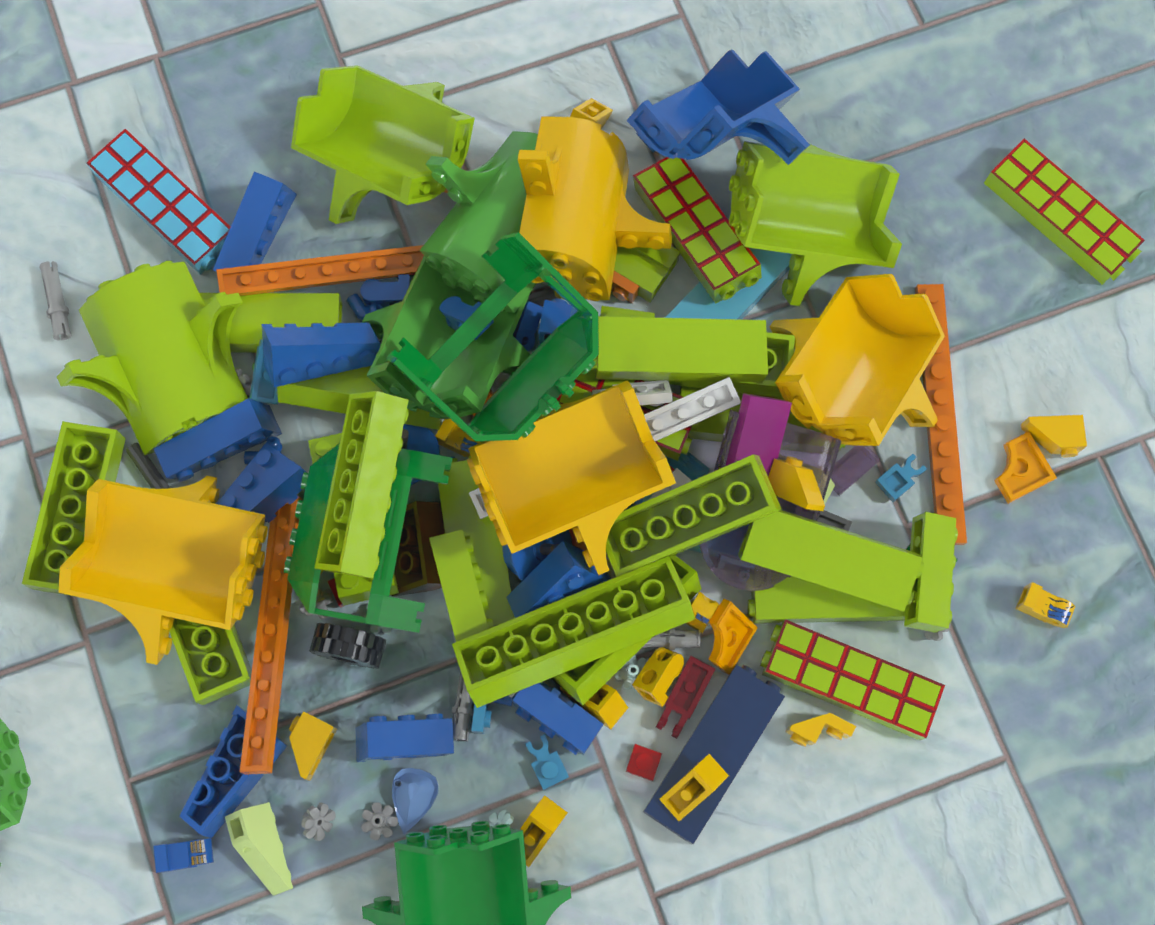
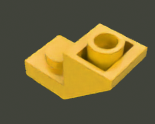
M832 713L792 724L787 728L786 733L792 735L790 740L806 747L807 744H816L823 727L827 728L826 733L842 740V737L846 739L852 737L856 726Z

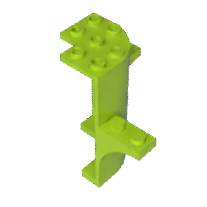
M358 65L321 69L317 95L302 96L297 100L291 148L336 170L329 221L335 224L353 221L359 204L372 190L383 193L405 205L429 201L446 190L443 184H440L432 177V171L427 167L426 163L431 156L447 157L456 166L462 168L468 153L475 118L442 103L444 84L430 82L403 86Z
M744 141L742 149L738 151L736 156L737 168L735 175L731 176L729 182V190L732 191L729 225L735 228V234L744 247L792 254L789 261L790 270L788 277L782 283V294L790 305L800 306L809 288L821 276L835 268L849 264H866L887 268L895 267L902 243L884 225L900 175L891 165L841 156L812 144L791 164L787 165L780 156L764 144Z
M165 261L155 266L142 264L136 267L134 272L116 280H108L98 286L99 290L87 297L79 312L99 356L81 362L80 359L70 361L64 365L65 368L57 376L61 387L79 386L88 388L111 400L128 419L144 455L155 453L154 448L248 399L235 371L230 351L231 325L237 309L243 303L239 293L226 294L221 292L210 298L211 302L205 306L184 261L176 263Z

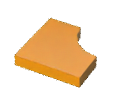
M1029 431L1003 445L1007 454L1006 467L1003 473L994 481L1008 504L1057 479Z
M723 598L709 621L715 638L709 660L722 672L730 675L758 627L731 601Z

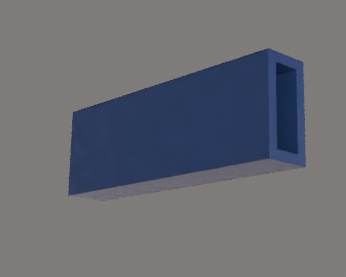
M736 665L643 810V813L691 845L697 840L785 698L780 693L781 688L771 681L767 680L764 683L756 678L757 673L746 665H742V667ZM710 754L729 776L713 793L682 820L678 821L659 799L704 757Z

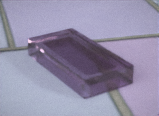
M854 446L827 470L835 485L833 490L841 496L881 459L868 446Z

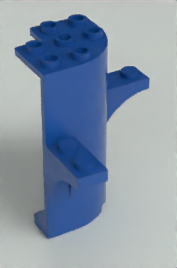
M731 49L726 52L701 81L654 105L649 100L642 102L627 119V122L634 128L639 138L653 153L657 151L672 159L682 158L691 160L699 158L735 136L748 137L764 144L780 156L787 165L791 164L810 146L780 111L800 88L767 51L762 52L748 67L738 54Z

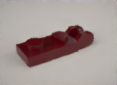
M693 656L689 657L664 705L666 708L656 728L662 730L668 721L671 711L681 715L671 735L676 739L678 738L687 719L690 720L715 672V668Z

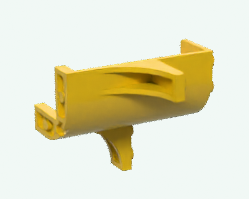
M541 116L535 150H519L518 163L527 194L519 233L585 299L590 301L610 300L617 248L671 249L672 236L670 224L655 222L643 217L627 202L625 196L629 164L626 148L616 134L613 132L608 134L601 130L602 125L582 118ZM539 276L532 281V283L544 282ZM554 290L555 296H556L557 298H562V297Z
M893 274L846 277L819 318L774 320L769 326L772 333L795 336L794 354L775 383L783 399L792 403L790 411L808 429L812 425L823 432L821 437L844 445L879 446L899 414L906 419L910 427H934L938 421L919 378L945 335L926 294L902 295Z
M628 380L592 396L560 404L561 407L558 411L552 410L545 417L541 415L533 423L536 427L526 438L484 441L468 448L471 458L467 459V463L470 467L471 475L475 484L479 487L485 509L490 520L493 521L501 545L508 544L511 554L572 528L578 543L584 541L587 550L582 551L588 567L595 566L598 575L609 571L606 560V542L610 529L618 516L635 501L676 484L667 458L654 441L635 391Z
M206 475L202 480L194 484L168 489L141 488L98 479L87 490L84 542L60 566L59 593L98 601L120 612L138 631L145 647L146 663L158 665L163 656L168 655L171 650L172 638H169V630L173 626L174 618L231 630L236 620H241L245 606H250L253 599L254 590L252 586L257 568L263 566L265 552L261 551L262 543L265 542L268 533V527L264 526L265 515L216 504L220 495V489L216 488L217 477Z

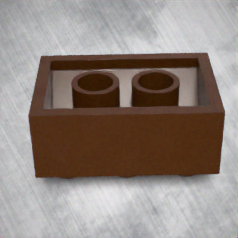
M415 501L407 505L394 569L399 593L391 596L415 594L442 588L429 539L445 534L441 503Z

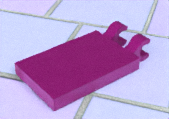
M743 394L725 466L754 454L760 457L766 474L769 476L773 461L778 459L792 403L781 399Z

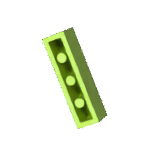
M924 512L912 518L910 551L923 557L924 568L920 578H916L912 588L914 589L913 600L909 606L906 605L904 627L934 633L949 629V624L952 620V611L950 610L951 597L954 592L952 576L956 564L954 547L958 536L956 518L930 512Z
M462 529L429 538L456 642L494 627L492 618L486 619L483 608L488 607L485 591L478 590L476 580H480L481 575L478 564L471 563L469 553L474 552L470 535L464 536Z

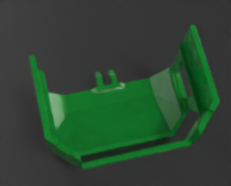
M519 232L504 235L495 244L498 247L497 250L492 254L487 250L481 255L504 281L428 360L404 337L398 343L402 347L400 351L397 352L394 349L386 358L462 431L475 441L518 440L520 437L526 438L536 427L533 423L541 415L545 417L552 410H559L561 405L557 398L561 394L568 398L574 394L572 391L576 385L574 380L581 373L583 375L588 373L596 364L594 359L599 355L598 311ZM539 276L574 307L577 312L560 324L484 403L481 412L476 413L469 425H467L430 389L442 372L522 289Z
M339 443L310 466L309 473H303L301 489H305L303 501L298 500L295 517L299 519L298 528H292L289 545H293L294 548L292 557H286L284 573L288 574L287 580L308 613L419 633L422 620L416 619L417 611L424 612L425 603L389 597L412 478L448 485L449 476L443 474L444 471H450L452 458L408 449H401L398 453L395 466L397 468V475L390 491L391 505L388 512H386L384 522L385 535L380 542L378 552L379 566L374 572L366 617L316 608L321 570L315 569V563Z

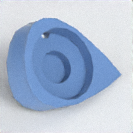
M401 769L395 775L392 783V799L403 834L421 820L433 806L438 796L439 784L436 777L422 769Z

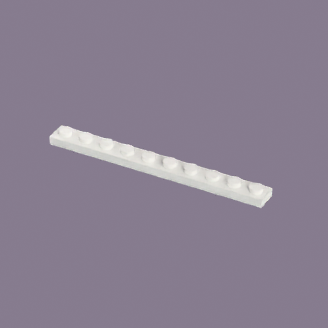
M730 377L649 412L644 417L654 441H658L739 405L741 401ZM479 488L469 492L480 519L487 517L488 514Z

